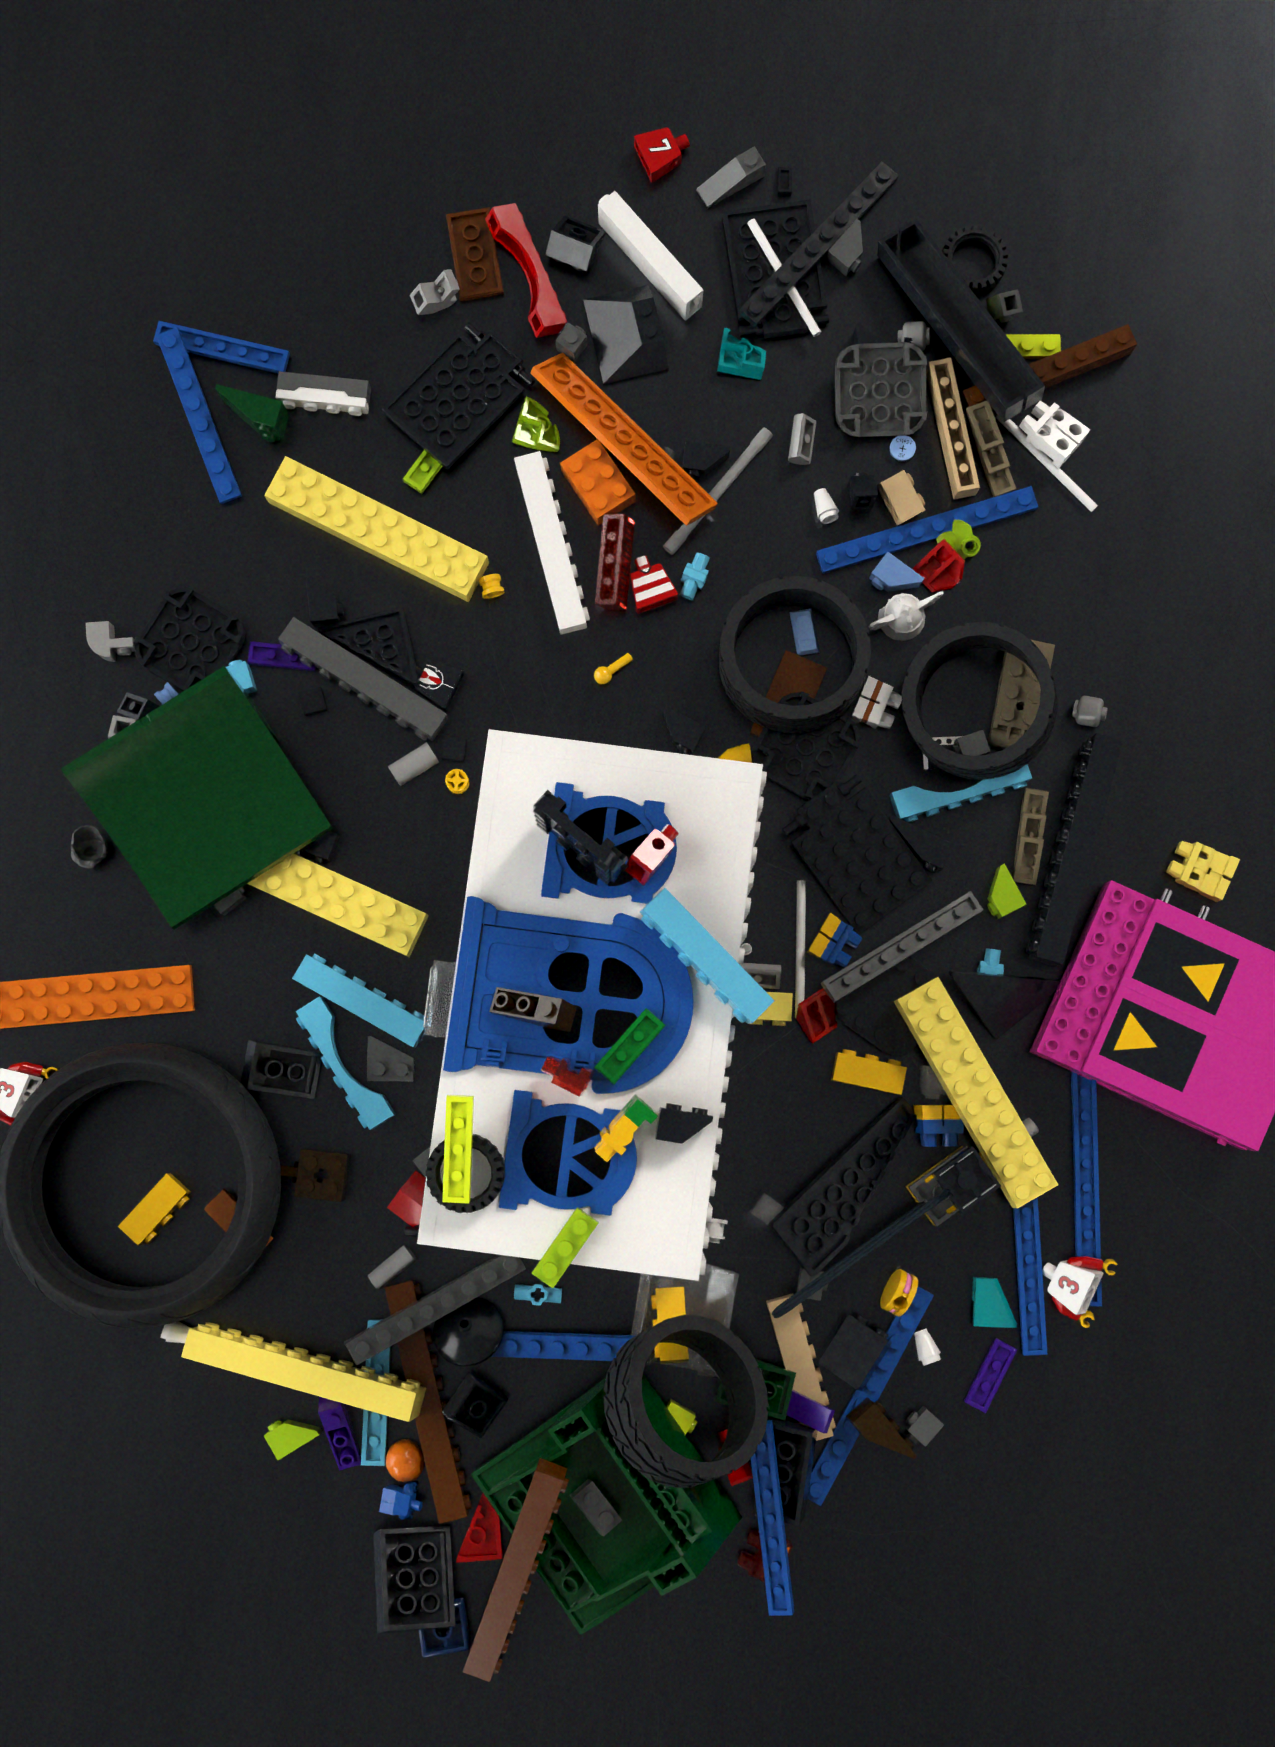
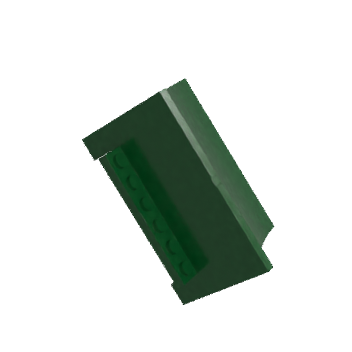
M225 666L61 768L66 778L126 858L170 927L174 930L333 829L277 742L279 740L262 712Z
M643 1374V1402L647 1416L656 1433L676 1453L687 1459L704 1462ZM606 1378L528 1435L471 1473V1476L510 1533L513 1534L539 1459L542 1458L568 1468L565 1478L569 1479L565 1493L559 1492L558 1499H561L558 1512L557 1514H551L550 1519L554 1520L550 1534L544 1533L543 1539L547 1541L542 1555L537 1554L535 1559L539 1560L536 1571L580 1635L606 1620L654 1586L662 1596L697 1578L742 1519L741 1514L717 1479L691 1488L668 1487L651 1481L638 1472V1469H635L625 1459L612 1438L614 1435L610 1433L605 1417L604 1395L606 1393L604 1392ZM587 1479L593 1481L622 1519L604 1537L596 1531L570 1497V1494Z

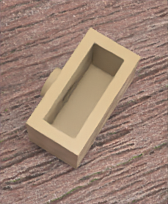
M905 470L876 485L896 525L925 511L924 499L919 493H916L913 487V478L909 473L906 474Z

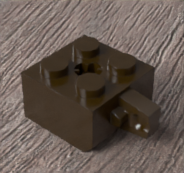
M300 1149L299 1161H295L294 1167L281 1166V1175L293 1177L292 1183H296L294 1197L343 1202L346 1197L351 1154ZM324 1169L326 1170L324 1173H328V1177L321 1181V1177H318V1172H322Z

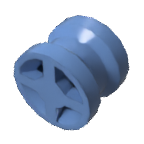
M168 682L164 685L163 690L154 693L162 704L179 694Z

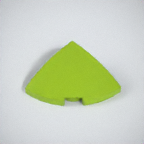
M527 396L524 399L517 420L512 443L542 451L558 452L560 437L557 425L554 424L552 426L547 417L549 412L537 401Z

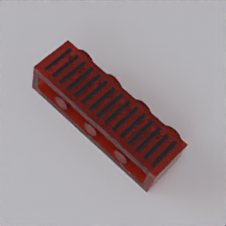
M603 514L595 604L605 610H626L635 521L625 514Z

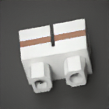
M868 676L851 718L855 722L868 724L875 729L877 726L890 729L895 716L884 712L885 707L888 705L898 709L902 696L892 691L894 687Z

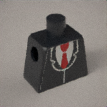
M427 660L424 668L416 666L420 686L415 685L414 689L418 694L447 712L465 676L464 669Z

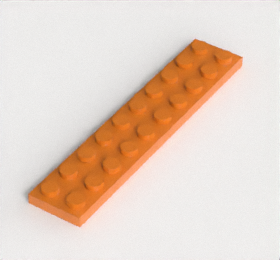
M563 352L533 366L530 373L686 526L716 508L718 503Z
M192 965L0 982V1029L195 1011Z

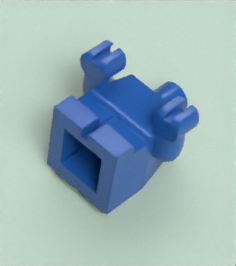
M409 1481L404 1485V1488L394 1484L384 1487L379 1512L399 1515L401 1520H411L413 1518L411 1514L414 1513V1510L421 1511L423 1502L416 1500V1493H414L418 1490L416 1488L418 1483Z

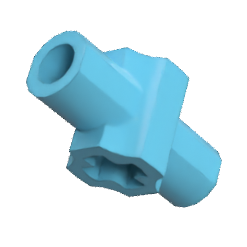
M696 552L692 564L687 563L681 578V582L684 584L679 594L680 596L693 600L697 589L702 590L709 573L706 567L710 557Z
M986 948L984 961H979L977 972L992 975L1003 974L1004 964H999L1001 950Z
M535 1282L534 1286L515 1284L514 1299L531 1301L533 1305L538 1306L542 1302L561 1303L562 1288L545 1287L544 1283ZM536 1288H541V1292H544L540 1300L535 1299L536 1295L532 1296V1292H535Z

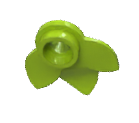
M953 520L952 531L944 532L936 538L938 544L945 538L963 559L975 556L981 548L979 538L973 535L971 526L963 520ZM967 542H972L970 548H965Z

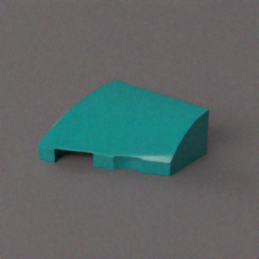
M724 328L717 371L761 380L765 368L766 351L752 345L745 338H742L740 341L730 335V329Z
M973 1277V1326L1017 1328V1322L998 1279Z

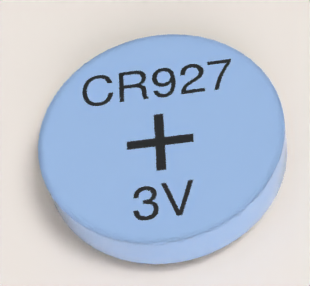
M907 435L895 437L890 444V453L898 461L911 459L916 451L914 440Z

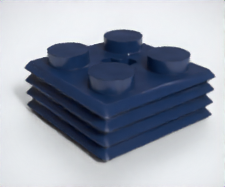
M464 1598L454 1599L455 1627H448L446 1632H443L441 1628L419 1631L422 1656L424 1658L470 1649L471 1640Z

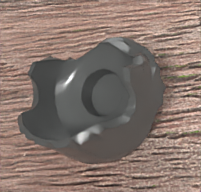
M93 825L80 826L72 834L71 858L79 866L93 868L108 855L110 847L98 827Z

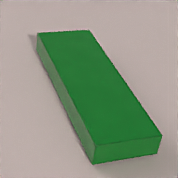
M646 1008L594 1068L615 1085L666 1025Z

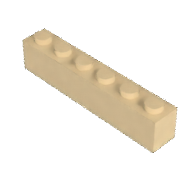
M951 358L931 361L926 368V378L953 500L975 496L980 485Z
M794 1294L767 1300L766 1303L784 1368L796 1372L792 1390L825 1406L829 1405L826 1391L821 1392L819 1382L823 1381L819 1367H814L812 1360L816 1358L813 1344L808 1345L806 1336L810 1335L807 1322H802L800 1313L804 1312L802 1303L783 1316L774 1318L772 1311ZM832 1418L827 1433L817 1432L816 1441L834 1436L832 1429L836 1428L834 1418Z

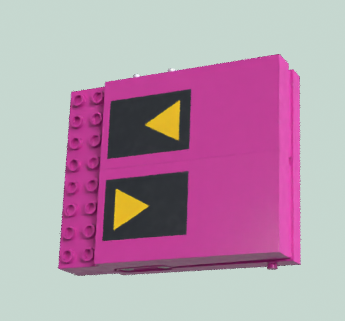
M1112 880L1104 883L1034 1040L1030 1053L1068 1069L1070 1072L1077 1073L1086 1079H1094L1096 1084L1208 1134L1218 1139L1217 1143L1222 1146L1230 1144L1240 1150L1259 1151L1275 1113V952L1206 921L1205 919L1210 910L1208 906L1201 919L1206 907L1205 905L1202 906L1197 917L1168 904L1172 894L1171 890L1164 902L1168 889L1164 890L1160 900H1154Z

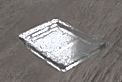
M434 960L433 966L430 969L423 1024L425 1029L424 1035L446 1037L456 962L450 963Z

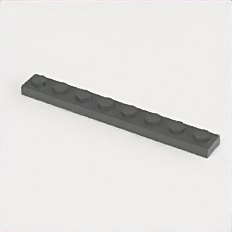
M970 891L827 978L821 985L831 1001L835 1003L983 911V908Z

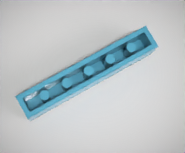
M666 888L661 890L640 911L643 915L641 920L650 929L655 928L661 934L659 938L667 947L671 948L673 946L680 953L678 955L680 961L687 967L691 965L698 972L696 977L704 985L710 984L716 991L714 993L715 997L724 1005L728 1003L734 1009L732 1014L741 1023H753L774 1002L772 997Z
M315 953L312 957L306 954L292 979L416 1048L429 1025L425 1021L426 1016L415 1010L411 1014L404 1010L406 1005L394 999L393 1002L385 999L386 994L375 987L373 991L364 987L366 982L355 976L353 979L344 976L345 970L336 965L330 968L325 965L326 960Z

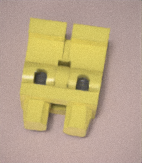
M1184 841L1179 842L1175 853L1185 857L1183 864L1173 860L1170 862L1166 872L1176 878V883L1182 884L1215 902L1222 901L1231 882L1228 879L1233 877L1240 859L1220 853L1199 842L1193 844Z

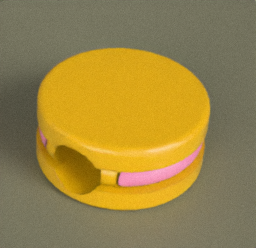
M897 1269L890 1276L884 1287L880 1300L881 1308L895 1316H902L908 1310L916 1295L918 1278L902 1269Z

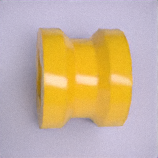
M490 574L479 578V584L483 587V598H494L505 593L504 588L500 586V574Z
M460 769L449 771L445 778L446 785L452 793L462 794L469 788V778Z

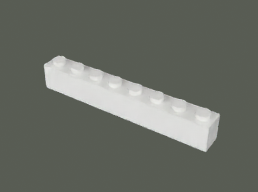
M540 451L515 457V466L560 634L587 628L586 621L590 620L587 607L582 608L580 600L584 599L581 585L576 586L574 579L578 577L575 564H570L569 557L573 555L570 543H565L563 535H566L567 532L564 521L559 522L557 514L561 513L558 500L554 501L552 497L555 488L553 480L547 478L546 471H550L547 458H542Z

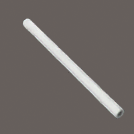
M751 219L747 224L776 272L782 264L756 220ZM794 287L788 294L813 337H816L821 333V330Z
M998 415L996 416V419L1091 512L1098 506L1060 468L1055 467L1052 464L1053 461L1043 451L1036 449L1032 443L1026 442L1025 438L1027 435L1011 419L1003 422Z
M797 880L795 1019L798 1004L804 1001L805 880Z

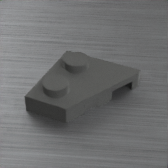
M368 1036L367 1081L414 1082L415 1058L372 1036Z

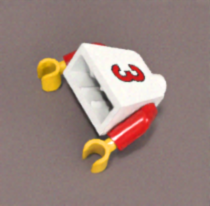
M29 1062L12 1064L8 1069L0 1068V1121L11 1126L26 1100L42 1083L43 1078L40 1076H45L47 1079L51 1070L57 1071L58 1069L54 1067L44 1069L41 1065Z
M1078 1256L1071 1257L1066 1261H1060L1057 1267L1048 1262L1044 1266L1042 1274L1051 1279L1047 1291L1052 1295V1300L1058 1311L1076 1321L1079 1319L1081 1325L1084 1328H1088L1090 1324L1084 1321V1319L1089 1317L1095 1320L1093 1313L1087 1309L1104 1274L1101 1270L1104 1269L1108 1275H1114L1115 1272L1107 1270L1109 1264H1118L1113 1259H1107L1103 1262L1102 1259Z

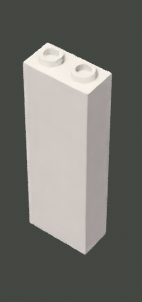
M616 191L610 195L606 194L603 196L598 204L599 225L686 321L702 308L703 289Z

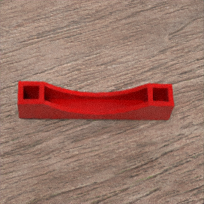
M516 203L492 207L485 218L493 239L503 245L515 257L526 275L531 294L528 320L536 338L560 333L567 323L566 315L561 309L557 294L551 286L548 273L541 263L540 255L535 249L531 234L525 226L522 213L518 210Z

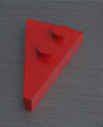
M484 1493L481 1496L460 1548L456 1563L503 1559L500 1517Z

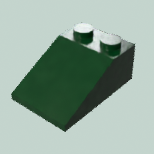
M216 384L215 389L224 404L260 434L263 439L270 442H275V440L283 441L290 415L282 401Z
M755 1359L767 1388L768 1406L766 1408L768 1416L785 1420L796 1372ZM720 1381L715 1402L728 1405L726 1393Z

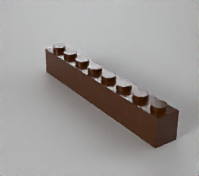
M1129 324L1032 362L1029 366L1045 385V388L1130 355L1137 346V342ZM976 385L963 390L960 395L962 409L967 420L966 408L987 401Z

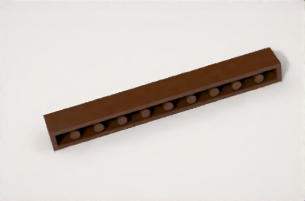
M415 1279L385 1287L391 1315L422 1297L421 1286L419 1283L416 1284ZM425 1326L397 1342L406 1381L407 1379L421 1382L420 1386L426 1387L419 1416L415 1418L438 1521L441 1524L467 1517L469 1509H472L469 1494L465 1495L463 1488L466 1485L464 1471H460L458 1462L461 1461L458 1447L454 1448L452 1438H455L454 1427L452 1423H448L447 1417L442 1413L448 1402L447 1400L443 1401L441 1391H444L442 1377H438L436 1368L439 1367L436 1353L432 1354L430 1344H433L432 1333Z
M542 1458L539 1459L463 1670L466 1674L490 1682L493 1673L498 1674L503 1661L499 1658L500 1653L505 1655L510 1642V1640L506 1639L507 1634H513L517 1620L513 1619L514 1615H520L524 1604L521 1596L522 1594L527 1595L532 1582L528 1579L529 1574H535L539 1560L535 1559L536 1555H542L547 1541L543 1539L544 1533L550 1534L554 1520L550 1519L551 1514H557L561 1499H558L559 1492L565 1493L569 1479L565 1478L568 1469L566 1467Z

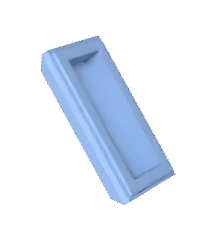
M812 608L789 612L797 655L803 656L820 653Z

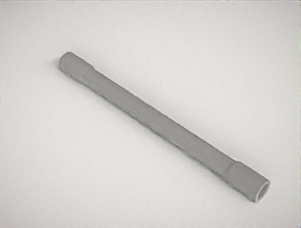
M763 427L747 449L709 492V495L716 502L755 455L773 437V434L767 428ZM703 517L687 526L683 523L663 545V548L671 555H674Z

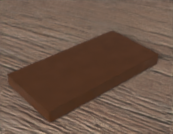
M490 207L446 214L456 280L459 286L460 302L504 295L496 243L485 220L490 212Z
M786 650L765 698L778 703L783 696L802 691L815 699L827 667ZM754 723L750 734L759 737L764 727Z

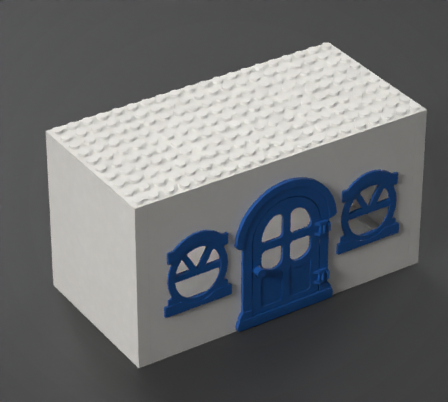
M488 730L429 1158L433 1150L445 1140L446 1096H474L473 1134L488 1139L498 1148L505 1164V1180L500 1193L494 1201L485 1208L472 1213H457L446 1209L445 1206L436 1202L435 1197H432L430 1188L427 1187L425 1182L417 1244L541 1260L578 1207L599 1223L571 1264L699 1281V1275L705 1274L706 1259L702 1250L703 1248L708 1249L709 1231L705 1226L706 1222L711 1223L713 1207L709 1203V1196H714L716 1181L712 1178V1170H717L719 1155L715 1153L716 1144H721L722 1129L718 1127L719 1118H724L726 1103L721 1102L722 1093L728 1090L729 1077L724 1076L725 1068L731 1065L732 1051L727 1050L728 1044L734 1040L735 1025H731L734 1009L728 1003L724 1005L715 997L714 993L716 991L710 984L706 986L696 977L698 972L691 965L687 967L678 958L680 953L673 946L669 948L660 940L661 934L655 928L650 929L641 920L643 915L640 911L661 890L666 888L742 966L745 949L740 948L747 936L748 923L743 922L750 912L751 898L747 896L753 887L754 872L751 871L757 857V847L754 846L760 832L761 822H758V819L762 812L764 800L761 794L764 790L767 772L762 771L763 764ZM546 790H549L556 798L559 796L566 802L567 808L563 812L569 816V820L572 822L589 810L607 807L603 842L606 838H609L615 844L614 847L644 834L649 835L654 829L661 832L667 824L674 827L679 834L673 840L675 846L671 854L645 886L634 877L633 880L618 886H608V884L606 885L598 878L597 885L580 878L570 868L565 858L564 849L556 842L558 837L552 832L546 834L536 825L533 805ZM619 809L630 813L640 821L641 824L614 836L617 811ZM570 952L583 954L588 957L587 983L583 992L558 990L550 983L548 977L549 968L559 955ZM605 959H618L636 972L643 984V991L639 998L625 999L600 994V977L602 963ZM496 987L561 998L572 1005L580 1006L583 1013L578 1041L573 1044L558 1043L547 1036L542 1026L489 1012ZM647 1008L666 1026L613 1085L594 1068L611 1049V1047L598 1048L592 1042L596 1012L600 1009L630 1012L638 1018ZM635 1094L648 1104L657 1115H659L660 1107L666 1108V1103L682 1105V1111L692 1112V1107L707 1109V1115L713 1116V1121L682 1144L656 1140L655 1133L658 1117L652 1124L645 1120L633 1133L632 1141L625 1146L627 1150L622 1155L616 1152L612 1156L608 1173L603 1180L572 1158L577 1154L594 1148L602 1139L600 1134L573 1145L577 1118L589 1121L600 1131L604 1127L609 1129L611 1121ZM566 1115L556 1196L539 1189L530 1180L523 1166L522 1151L528 1134L535 1126L546 1119ZM473 1148L470 1198L481 1195L488 1187L491 1179V1167L487 1158L479 1150ZM444 1159L440 1168V1176L442 1183L444 1173ZM570 1170L590 1184L593 1190L584 1195L567 1197Z

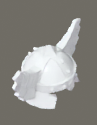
M943 591L938 592L921 601L912 594L901 593L894 595L891 599H888L885 607L879 609L878 620L871 623L868 627L870 630L881 628L887 636L894 640L905 641L913 639L920 634L924 627V609L935 603L944 593Z

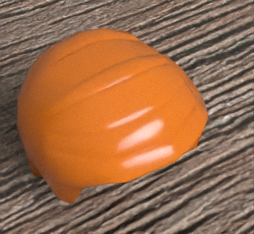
M401 1439L390 1446L385 1462L389 1474L394 1479L400 1482L414 1481L420 1476L425 1460L422 1451L413 1440Z

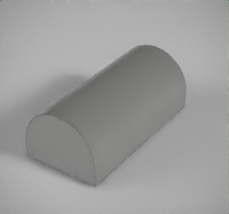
M804 413L794 415L788 456L789 462L799 465L811 463L816 420Z
M426 742L389 765L388 768L398 784L402 786L439 763Z
M742 964V968L762 988L780 989L781 965Z
M404 1244L369 1273L368 1278L376 1289H383L417 1260V1257Z

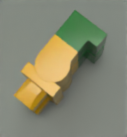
M635 1094L611 1121L609 1129L604 1127L600 1131L602 1139L594 1147L595 1152L606 1162L616 1152L622 1155L627 1150L625 1146L632 1141L633 1133L645 1120L652 1124L658 1115Z

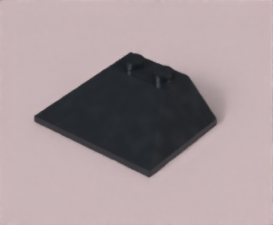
M648 285L583 300L603 385L669 370L654 298Z

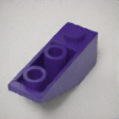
M319 1397L318 1414L339 1471L361 1465V1454L347 1404Z

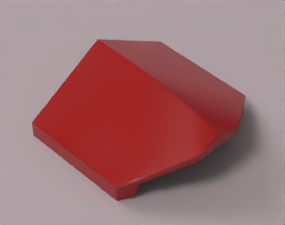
M944 538L912 569L924 577L922 583L931 592L951 589L962 580L965 560Z
M823 988L799 1003L796 1019L810 1042H816L837 1028L835 1003L831 1001Z
M417 1170L401 1187L387 1207L411 1227L420 1225L426 1182L425 1176Z

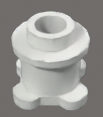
M712 1218L711 1223L706 1222L705 1227L709 1231V1242L720 1243V1239H725L723 1233L724 1225L728 1224L727 1220Z

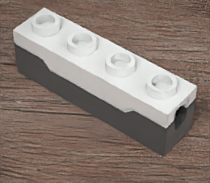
M279 371L275 398L282 401L286 409L304 407L307 411L323 409L333 414L343 411L348 412L350 415L361 416L362 414H368L371 386L368 380Z

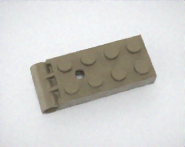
M1031 640L1045 656L1051 669L1055 645ZM1007 652L1004 653L988 736V745L1001 749H1006L1016 743L1028 731L1040 705L1041 691L1040 684L1031 669L1016 656ZM1016 705H1021L1022 710H1018L1016 708Z

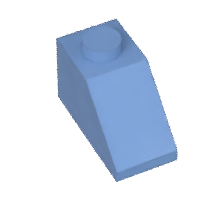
M887 552L872 571L869 579L872 580V585L877 589H884L889 592L918 588L922 584L924 577Z

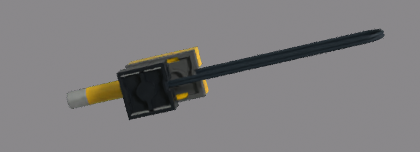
M1030 1118L1022 1121L1031 1137L1039 1132L1038 1127ZM961 1146L905 1186L915 1201L920 1204L781 1303L772 1311L774 1318H779L791 1311L923 1214L927 1216L932 1225L938 1226L956 1212L960 1214L965 1213L1001 1187L981 1153H977L973 1146Z

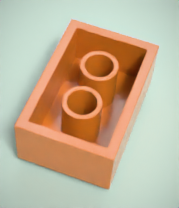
M598 439L560 463L561 472L598 526L636 502L634 491Z

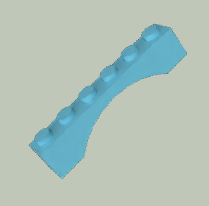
M1026 764L1016 772L994 779H983L976 785L960 791L933 792L911 786L892 792L889 797L896 817L909 823L918 820L917 816L926 813V816L929 817L940 813L939 809L944 807L952 810L962 806L961 802L967 800L970 803L983 800V795L991 793L992 797L1005 793V789L1013 787L1014 790L1026 787V782L1030 781L1032 776L1028 764Z
M319 996L297 1010L296 1013L299 1017L296 1020L303 1030H308L311 1035L308 1038L315 1050L319 1048L323 1054L321 1057L323 1064L327 1069L331 1068L335 1074L333 1079L340 1089L344 1088L348 1094L345 1099L352 1109L356 1107L360 1114L358 1120L364 1128L368 1127L369 1130H373L395 1116L396 1113L385 1095L374 1092L360 1084L344 1067L335 1044V1016L324 998Z

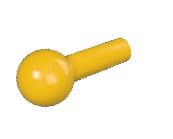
M627 653L608 667H598L594 672L595 681L599 684L609 683L612 674L633 660L632 656Z

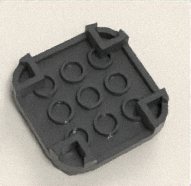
M907 342L851 345L840 351L835 363V416L841 431L857 437L898 436L913 434L921 428L927 418L926 365L928 364L926 356L920 348L913 343Z

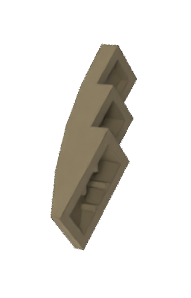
M984 401L966 408L979 458L993 497L1015 491L1016 486L1009 470L1010 464L1002 445L1004 441L989 402Z
M1025 788L1014 861V882L1036 885L1044 843L1045 812L1049 792L1046 790Z

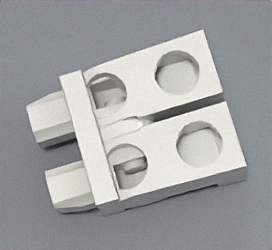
M1039 401L1031 412L1039 420L1036 421L1027 415L1019 427L1027 434L1025 441L1029 444L1032 443L1036 449L1047 454L1054 460L1052 464L1059 469L1084 441L1090 429L1064 410L1059 409L1060 406L1055 402L1049 407L1047 404Z

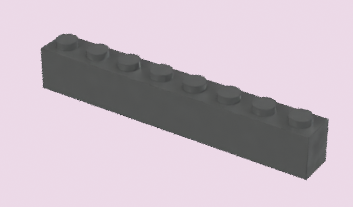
M295 617L291 619L278 638L280 645H282L281 649L290 656L294 653L297 654L304 665L309 668L314 665L320 670L319 673L328 680H331V678L339 682L338 685L347 692H350V690L358 694L357 697L366 704L373 703L377 706L376 709L385 716L392 715L400 726L406 729L408 726L415 730V734L425 741L427 738L434 741L448 720L445 712Z
M497 1255L344 1341V1344L354 1363L359 1365L526 1270L520 1257Z

